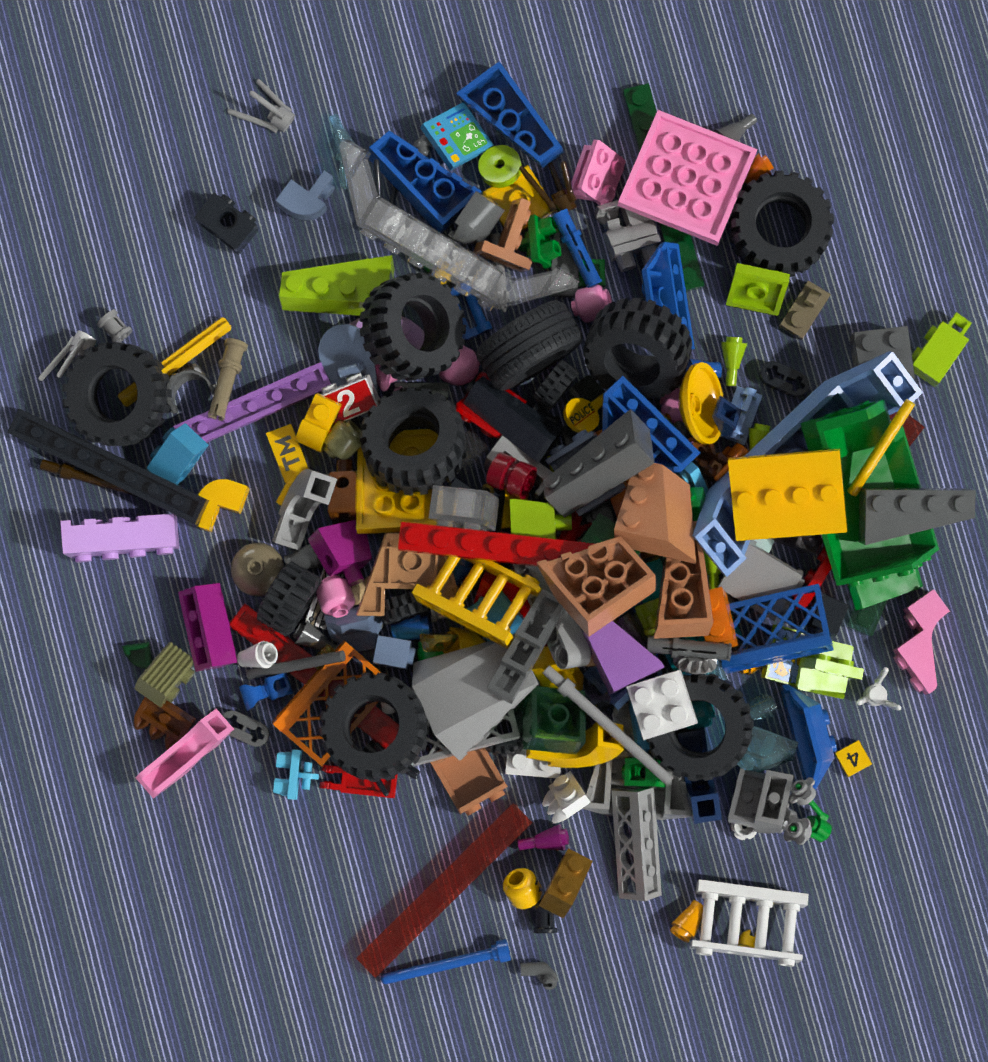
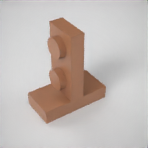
M523 198L513 200L498 244L495 245L486 240L477 242L473 253L519 272L530 270L531 259L515 253L514 250H517L521 244L522 235H520L523 225L529 220L531 211L528 209L531 202Z

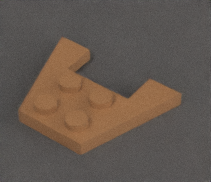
M385 533L356 615L384 616L385 589H414L417 584L425 588L428 585L431 586L448 556L398 551L400 533ZM453 572L440 591L442 593L441 596L448 600L450 597L454 598L458 591ZM437 612L438 617H445Z

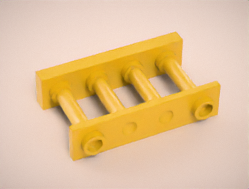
M448 557L431 586L428 585L426 588L419 584L415 586L412 594L417 602L506 649L510 647L514 640L510 632V626L528 596L532 594L538 597L541 592L540 582L530 575L526 574L522 577L493 561L462 558L474 565L454 598L450 597L448 600L441 596L442 593L440 591L459 562L460 558ZM483 570H486L497 577L477 610L473 609L471 612L464 608L465 605L463 603ZM506 582L519 587L520 590L501 621H497L496 624L488 621L486 615Z

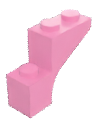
M934 589L903 609L906 613L904 619L913 630L916 628L919 632L893 650L896 654L894 660L902 670L906 669L912 677L910 679L912 686L918 693L922 691L924 695L930 694L937 687L932 632L937 622L950 612Z
M215 709L201 719L185 736L141 771L135 778L152 798H155L186 775L202 757L216 748L234 728Z

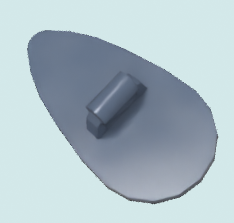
M339 324L328 329L320 339L318 347L319 359L332 384L336 383L337 386L346 384V378L361 373L363 377L369 374L377 391L376 367L369 358L371 354L369 351L366 352L363 347L365 343L364 337H360V330L357 326ZM364 413L359 416L368 417V413Z

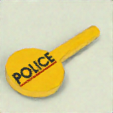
M603 394L592 402L583 398H574L565 405L563 411L564 420L573 431L579 433L586 429L589 433L598 426V410L603 407Z

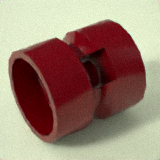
M500 452L493 459L489 467L486 482L487 485L502 491L506 489L510 495L523 500L534 486L537 468L522 461L517 464L516 458Z

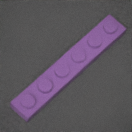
M319 362L228 402L225 420L223 421L218 420L219 416H217L216 420L208 417L209 411L172 427L177 429L186 423L207 443L313 397L316 393H322L321 389L331 383L322 363Z

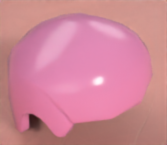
M463 346V349L458 350L460 356L455 362H452L451 367L439 373L440 378L444 382L455 386H462L470 383L477 376L480 365L477 355L472 349Z

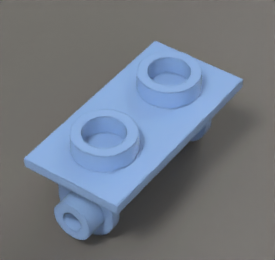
M739 386L736 387L731 403L742 411L736 429L723 438L745 445L749 434L748 427L751 428L762 398V395L756 393L757 390L750 387L746 389Z

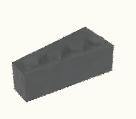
M631 409L628 410L543 480L545 499L565 518L654 464L650 429Z
M862 488L859 492L858 542L868 545L975 518L976 490L968 488Z

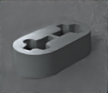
M227 711L222 715L225 719H232L236 715L237 722L244 725L242 730L233 727L234 730L229 734L230 736L255 747L263 746L268 742L270 732L263 723L237 711ZM258 727H261V733L265 735L263 740L258 739L256 742H253V736L246 732L247 728L257 730Z

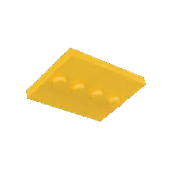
M430 429L404 430L392 440L389 449L404 456L419 455L430 449L435 444L439 435ZM362 448L358 450L356 530L358 534L400 532L401 522L439 526V490L435 491L432 488L428 490V494L420 495V492H413V496L404 495L402 490L399 493L389 491L388 485L386 487L381 486L377 482L376 477L371 475L365 462Z
M840 449L728 459L736 541L847 532Z

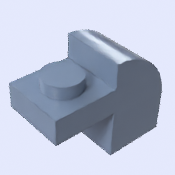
M324 170L309 191L291 179L275 200L277 207L298 220L310 221L319 218L327 211L326 204L321 200L323 198L327 200L335 189V186H333V176Z

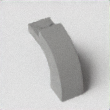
M310 469L303 470L295 478L284 498L278 513L281 517L272 541L300 550L314 511L321 503L329 505L337 478Z

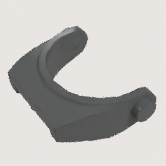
M195 363L189 368L174 373L171 376L169 375L170 382L166 384L167 389H172V398L167 397V403L171 405L170 412L178 413L175 405V396L180 386L187 381L201 380L206 382L214 395L216 384L212 385L210 379L198 364Z

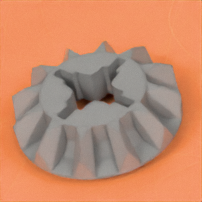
M677 655V658H673V664L685 673L700 675L714 671L717 667V659Z

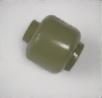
M338 420L331 427L324 440V451L333 459L336 457L342 460L349 459L362 446L360 442L361 429L351 420Z

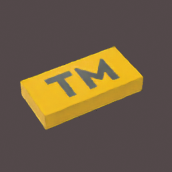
M292 424L266 433L285 484L295 479L303 470L309 469L299 442L296 441Z

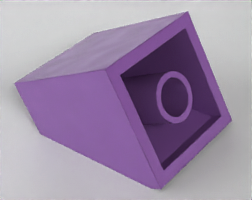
M613 621L590 637L583 632L591 651V657L610 695L664 668L663 663Z

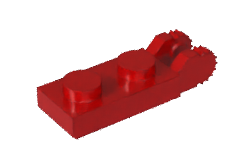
M825 545L816 558L820 561L815 570L810 568L805 575L804 583L806 585L804 587L815 584L821 586L830 572L831 564ZM815 592L804 594L799 604L806 608L813 599Z
M322 766L321 771L325 773H342L341 784H336L330 781L320 782L319 788L341 790V793L395 798L398 774L395 775V779L388 781L381 779L389 792L388 796H384L375 782L356 778L338 766Z

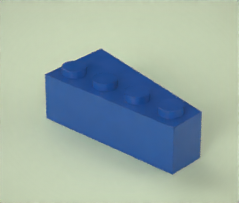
M500 61L456 93L462 102L542 168L564 153L560 143Z
M391 131L385 133L369 147L367 158L373 164L375 159L379 160L380 172L439 235L457 220L475 191L482 192L475 186L472 187L464 182L454 172L450 173L441 167L434 159H429L418 152L417 148Z

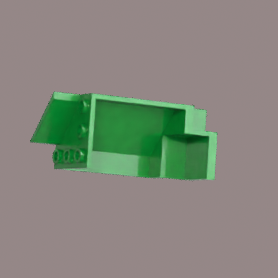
M885 399L870 403L868 400L859 403L857 406L826 414L825 417L800 423L808 451L840 449L847 532L822 534L836 585L847 584L855 610L875 605L923 587L918 568L923 566V562L931 560V556L939 550L933 529L868 545L858 542L859 493L857 496H853L847 490L891 423ZM903 425L862 488H921Z

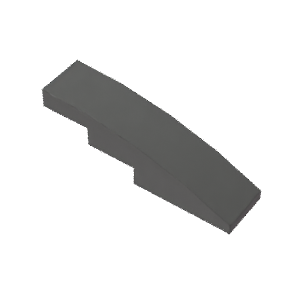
M542 588L516 631L513 642L503 656L499 669L487 687L488 692L510 704L513 703L564 610L552 593Z

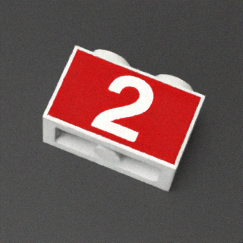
M361 373L346 378V384L337 386L336 383H333L321 389V395L342 404L333 425L338 420L347 421L367 413L373 405L376 407L379 405L378 400L380 398L369 374L362 377Z

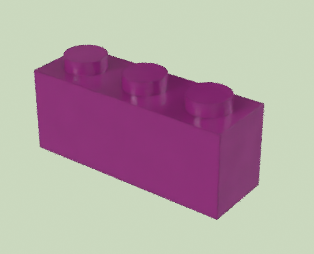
M220 583L194 586L178 592L195 672L221 668L237 663Z

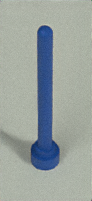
M507 939L496 941V944L491 945L489 949L384 973L381 975L380 980L383 984H390L494 959V961L500 960V963L511 961Z

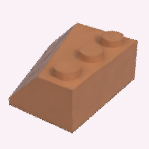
M654 463L629 479L614 528V538L621 536L633 550L696 564L695 544L692 536L693 519L690 484L664 465Z
M621 536L590 545L588 549L574 554L571 552L562 554L561 558L548 562L547 560L537 562V566L554 597L588 637L656 591L655 574Z

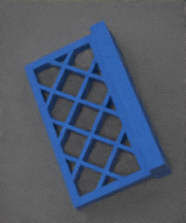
M819 584L729 604L730 611L738 615L733 623L734 629H736L742 618L754 625L746 639L736 633V637L743 641L738 651L731 652L730 661L721 660L722 668L726 674L834 650ZM815 592L817 601L811 610L799 604L804 594ZM785 599L791 603L784 616L772 610L777 600ZM758 605L765 610L757 623L745 616L750 606ZM795 607L808 614L800 627L788 620ZM817 608L819 610L820 617L815 614ZM768 613L781 620L773 633L761 626ZM811 617H814L821 622L823 632L810 634L804 628ZM784 623L797 630L792 639L783 640L777 636ZM758 629L770 635L765 645L756 646L750 642ZM801 633H803L804 635H806V636H803V637H799V635H800ZM774 639H776V640L779 641V642L772 643V641H773Z

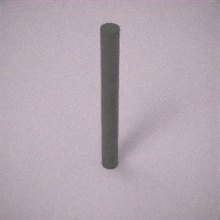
M341 650L277 663L269 668L248 669L246 676L249 680L343 662L346 656L344 651Z

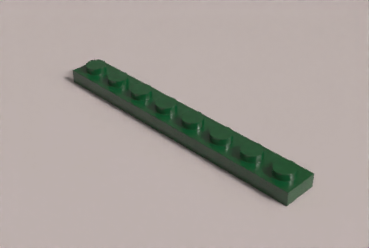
M649 83L623 89V96L639 152L657 113ZM658 222L663 242L679 244L686 292L703 288L704 282L691 235Z

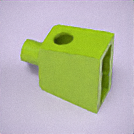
M518 498L510 499L511 534L556 539V531L572 530V514L565 518L561 514L555 515V508L549 502Z

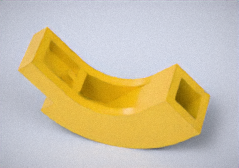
M597 722L588 730L579 733L563 734L530 728L526 736V758L548 761V766L579 768L594 766L614 759L624 750V747ZM614 723L624 732V725Z

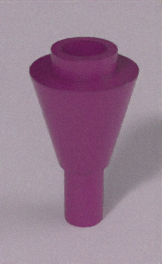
M561 824L536 834L535 837L518 840L519 850L537 847V849L565 851V845H569L568 831L566 828L562 829Z

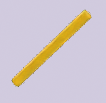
M905 399L847 491L851 495L857 496L914 408L915 404L912 401Z

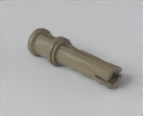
M234 338L225 339L223 358L218 362L220 374L208 412V417L214 420L217 419V416H219V421L225 420V413L236 375L242 370V356L248 348L245 342Z

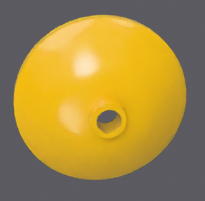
M704 362L691 365L685 373L679 391L678 408L691 436L701 444H712L721 435L712 418L717 399L719 396L723 397V392L715 371Z

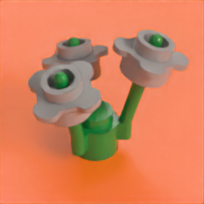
M811 777L806 780L793 782L789 802L792 804L797 802L799 805L809 804L817 815L799 819L797 813L789 809L790 804L788 803L782 830L777 832L782 833L784 830V840L788 842L796 841L798 845H803L809 838H813L821 843L828 839L832 831L831 824L827 822L829 815L824 813L813 800L816 790L813 788L815 780Z

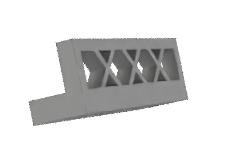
M642 787L636 790H611L619 898L647 901L661 896L654 787ZM621 796L629 797L630 809L628 812L622 807ZM626 823L632 829L630 839L624 834L623 826ZM627 850L634 857L632 866L626 861L625 853ZM629 877L635 882L636 893L628 892L627 880Z

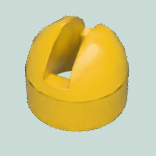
M750 929L742 932L739 937L738 946L754 948L756 932L754 937L750 936Z

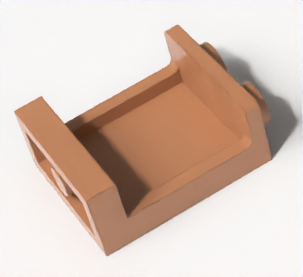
M485 748L467 752L468 754L462 760L451 756L430 762L460 814L465 812L469 816L481 809L479 803L487 798L493 802L505 795L503 789L508 786Z

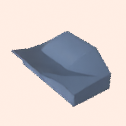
M358 607L352 608L347 615L340 618L324 614L331 640L339 645L345 640L357 652L376 647L378 634L383 628L381 616H357Z

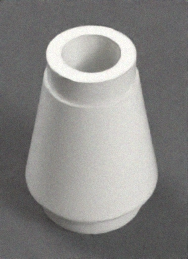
M261 641L240 651L237 655V661L242 667L269 668L278 658L276 647L266 641Z

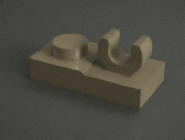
M808 280L779 327L802 340L831 294Z

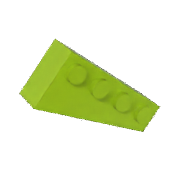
M393 256L282 272L279 293L282 310L360 316V313L365 311L363 303L366 298L370 297V292L375 287L380 286L381 283L394 278Z

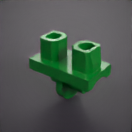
M535 214L530 215L528 220L529 231L525 232V239H522L518 249L526 252L527 258L531 259V261L541 263L545 269L552 267V260L561 256L559 242L555 240L550 241V235L558 233L559 229L553 217L541 219Z

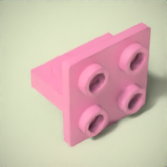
M593 140L592 146L584 145L571 185L576 199L590 200L602 205L612 202L626 161L600 140Z

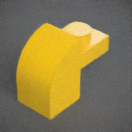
M316 393L305 418L299 426L296 441L315 451L323 452L324 440L342 404Z
M227 479L215 480L204 486L198 495L208 499L209 502L199 521L198 527L212 532L220 507L241 514L250 490L249 487Z

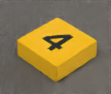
M859 740L834 753L847 777L872 765Z

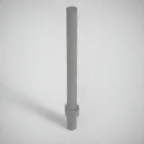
M550 665L542 672L558 687L557 691L564 697L568 696L665 785L674 778L574 688L576 685L569 678L564 679Z

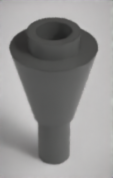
M751 113L740 122L724 126L713 132L739 141L745 131L757 123V118Z
M309 621L304 624L300 622L292 637L296 638L294 644L324 650L327 653L334 652L338 647L328 641Z

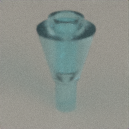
M331 115L329 121L334 131L335 159L343 163H349L357 158L360 148L346 129L343 128L339 115Z
M763 692L749 703L752 710L750 712L751 719L775 717L773 711L777 710V706L772 695L766 696Z

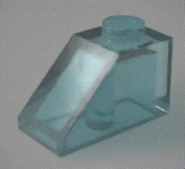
M754 726L752 728L753 737L751 744L737 765L744 770H753L759 773L793 761L798 742Z

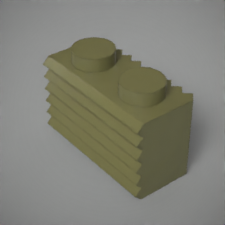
M169 642L138 678L134 689L159 707H162L166 701L171 703L180 691L178 686L181 683L186 685L195 673L192 670L194 666L193 658L186 654L185 651H182L181 648H178L177 645Z

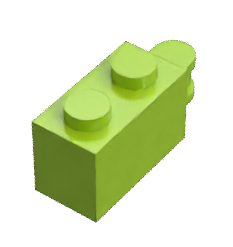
M956 312L948 324L942 321L937 327L932 325L924 336V339L927 340L926 344L922 349L917 347L912 353L914 374L933 387L937 386L969 341L964 334L972 322ZM953 324L962 329L960 333L952 328Z

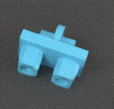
M292 749V752L277 753L276 767L289 768L290 776L289 779L275 778L273 793L287 796V799L297 800L299 778H303L302 789L310 790L311 779L319 780V774H312L311 762H304L303 773L300 772L302 750Z

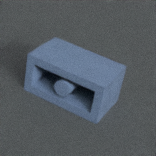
M378 635L373 663L378 666L407 671L408 665L413 666L416 650L412 648L411 641Z

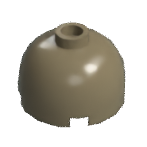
M251 543L242 547L235 554L231 562V575L235 585L242 592L250 596L263 597L285 564L282 556L274 547L265 543Z

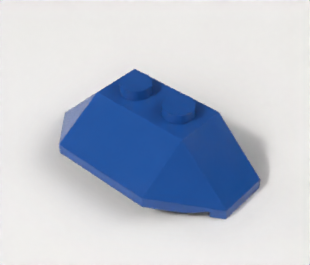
M663 242L660 243L642 269V293L646 302L652 300L656 302V305L661 307L664 305L670 309V313L673 315L676 313L681 318V324H685L690 332L689 335L692 339L691 350H693L695 346L679 244Z
M624 376L603 394L602 432L631 409L650 429L654 463L664 465L673 473H680L700 454Z
M790 685L779 686L803 780L809 777L815 780L813 788L816 790L835 758L833 752L837 751L834 736H829L826 726L830 724L828 712L826 709H822L820 703Z

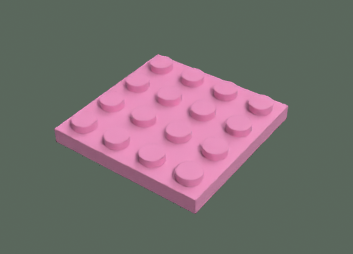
M658 110L617 206L717 246L758 149Z

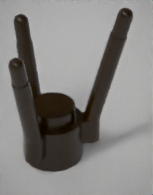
M561 161L566 189H563L553 163L548 164L558 190L557 193L551 195L553 201H551L530 173L523 166L519 167L527 181L547 204L550 212L555 210L558 213L566 208L569 211L577 207L575 203L577 199L572 189L565 161Z

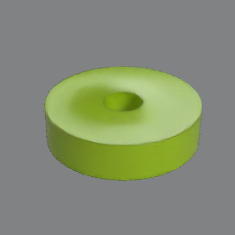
M493 146L487 149L479 159L478 168L481 178L489 186L495 188L507 187L513 184L521 175L519 167L522 166L519 154L509 146ZM498 165H504L502 168H496Z

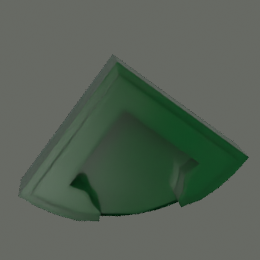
M150 642L122 646L125 656L135 666L147 669L153 662Z

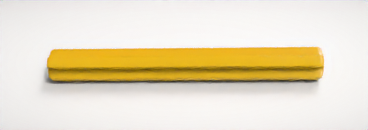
M221 317L161 362L164 366L161 371L164 374H168V376L228 333L231 330V325L224 317ZM133 382L118 394V398L126 407L137 400L136 383Z

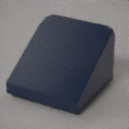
M719 396L712 418L722 436L726 437L736 429L742 410L722 396Z

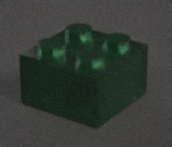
M536 686L523 699V749L577 754L586 743L585 712L568 696L564 697L557 691L558 688ZM578 690L585 697V691Z

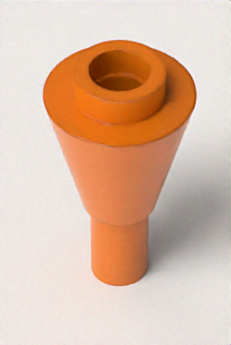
M758 153L754 157L744 184H748L752 180H758L760 175L768 173L769 176L772 175L770 171L774 167L766 155L761 157Z

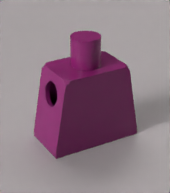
M356 520L318 528L308 538L311 547L329 576L345 574L349 586H354L364 581L360 569L371 560L372 555L367 534L357 533Z

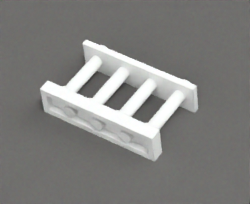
M700 879L697 881L695 894L702 895L701 899H704L700 941L692 940L689 946L690 949H696V954L712 956V952L773 959L778 960V965L794 967L795 963L802 961V954L793 953L796 915L800 908L808 905L809 894ZM718 897L729 898V903H731L727 945L711 943L715 901H718ZM745 900L756 902V906H758L754 948L738 946L742 904H745ZM773 904L783 905V910H786L782 952L765 950L769 909L772 908Z

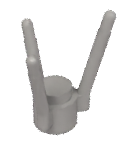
M257 79L256 83L277 105L273 106L254 91H250L249 94L271 111L267 117L271 120L270 123L232 109L227 111L230 115L266 127L274 133H277L278 130L285 132L295 118V114L291 112L292 109L286 106L260 79Z

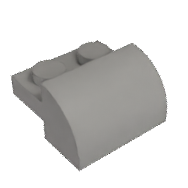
M740 768L728 822L753 827L755 832L771 834L780 832L783 827L794 775L767 770L765 774Z

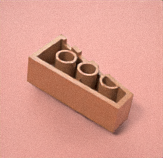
M693 521V532L697 521ZM695 539L696 564L668 557L664 558L653 639L708 636L713 625V615L704 551Z

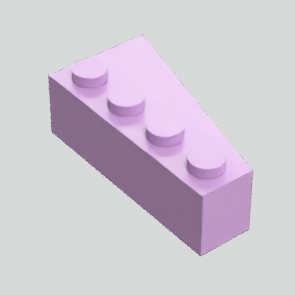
M174 514L137 516L136 520H130L129 517H114L108 519L107 523H103V520L84 519L81 525H72L71 520L60 521L63 554L72 559L75 558L77 563L90 562L92 557L102 556V560L119 559V554L128 553L130 558L145 557L146 552L156 551L157 555L173 554V549H179L177 516Z

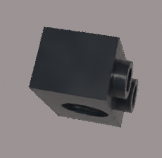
M214 192L194 218L197 224L239 255L258 232V227L255 223L256 218L246 210H243L241 213L234 208L235 202L225 194H222L220 197ZM227 216L235 218L234 224L230 227L221 225L222 220Z

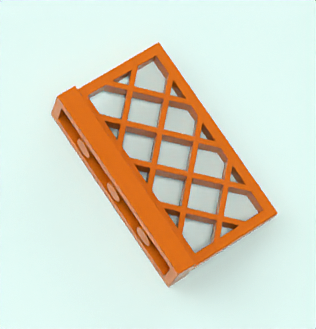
M345 640L334 650V652L344 651L345 661L320 666L272 721V724L277 729L283 732L321 766L330 758V755L325 752L320 758L312 751V740L323 738L320 735L312 736L311 720H320V716L310 717V705L317 700H327L329 696L328 685L332 680L344 679V685H346V679L352 676L356 678L361 677L362 674L347 675L346 664L353 656L362 663V673H366V667L374 673L372 675H377L378 672L381 673ZM343 669V676H336ZM325 689V696L318 697ZM378 702L367 704L361 713H356L354 716L356 718L351 723L350 734ZM307 710V717H300ZM296 721H307L308 736L296 737L289 729ZM301 740H309V747Z

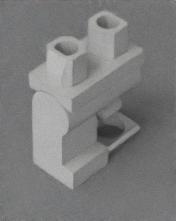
M619 200L597 206L594 213L596 220L607 229L603 234V238L610 253L611 262L616 261L621 272H626L636 267L633 255L641 253L646 265L658 248L661 240L652 219L617 206ZM619 208H621L626 223L625 227L620 226V220L617 218Z

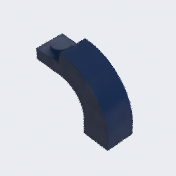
M704 728L676 731L677 739L688 750L693 752L708 751ZM683 777L694 824L722 820L719 795L713 779L690 781L687 777Z

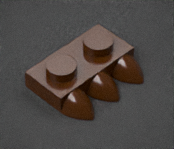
M144 697L134 716L136 730L143 729L149 723L151 724L149 729L151 740L159 739L166 734V750L185 736L196 721V718L173 703L166 701L162 707H159L146 697Z

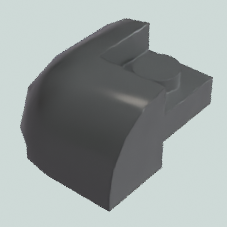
M475 191L455 221L458 227L454 232L450 231L448 237L462 244H476L477 242L484 241L492 234L491 230L505 210L492 199Z

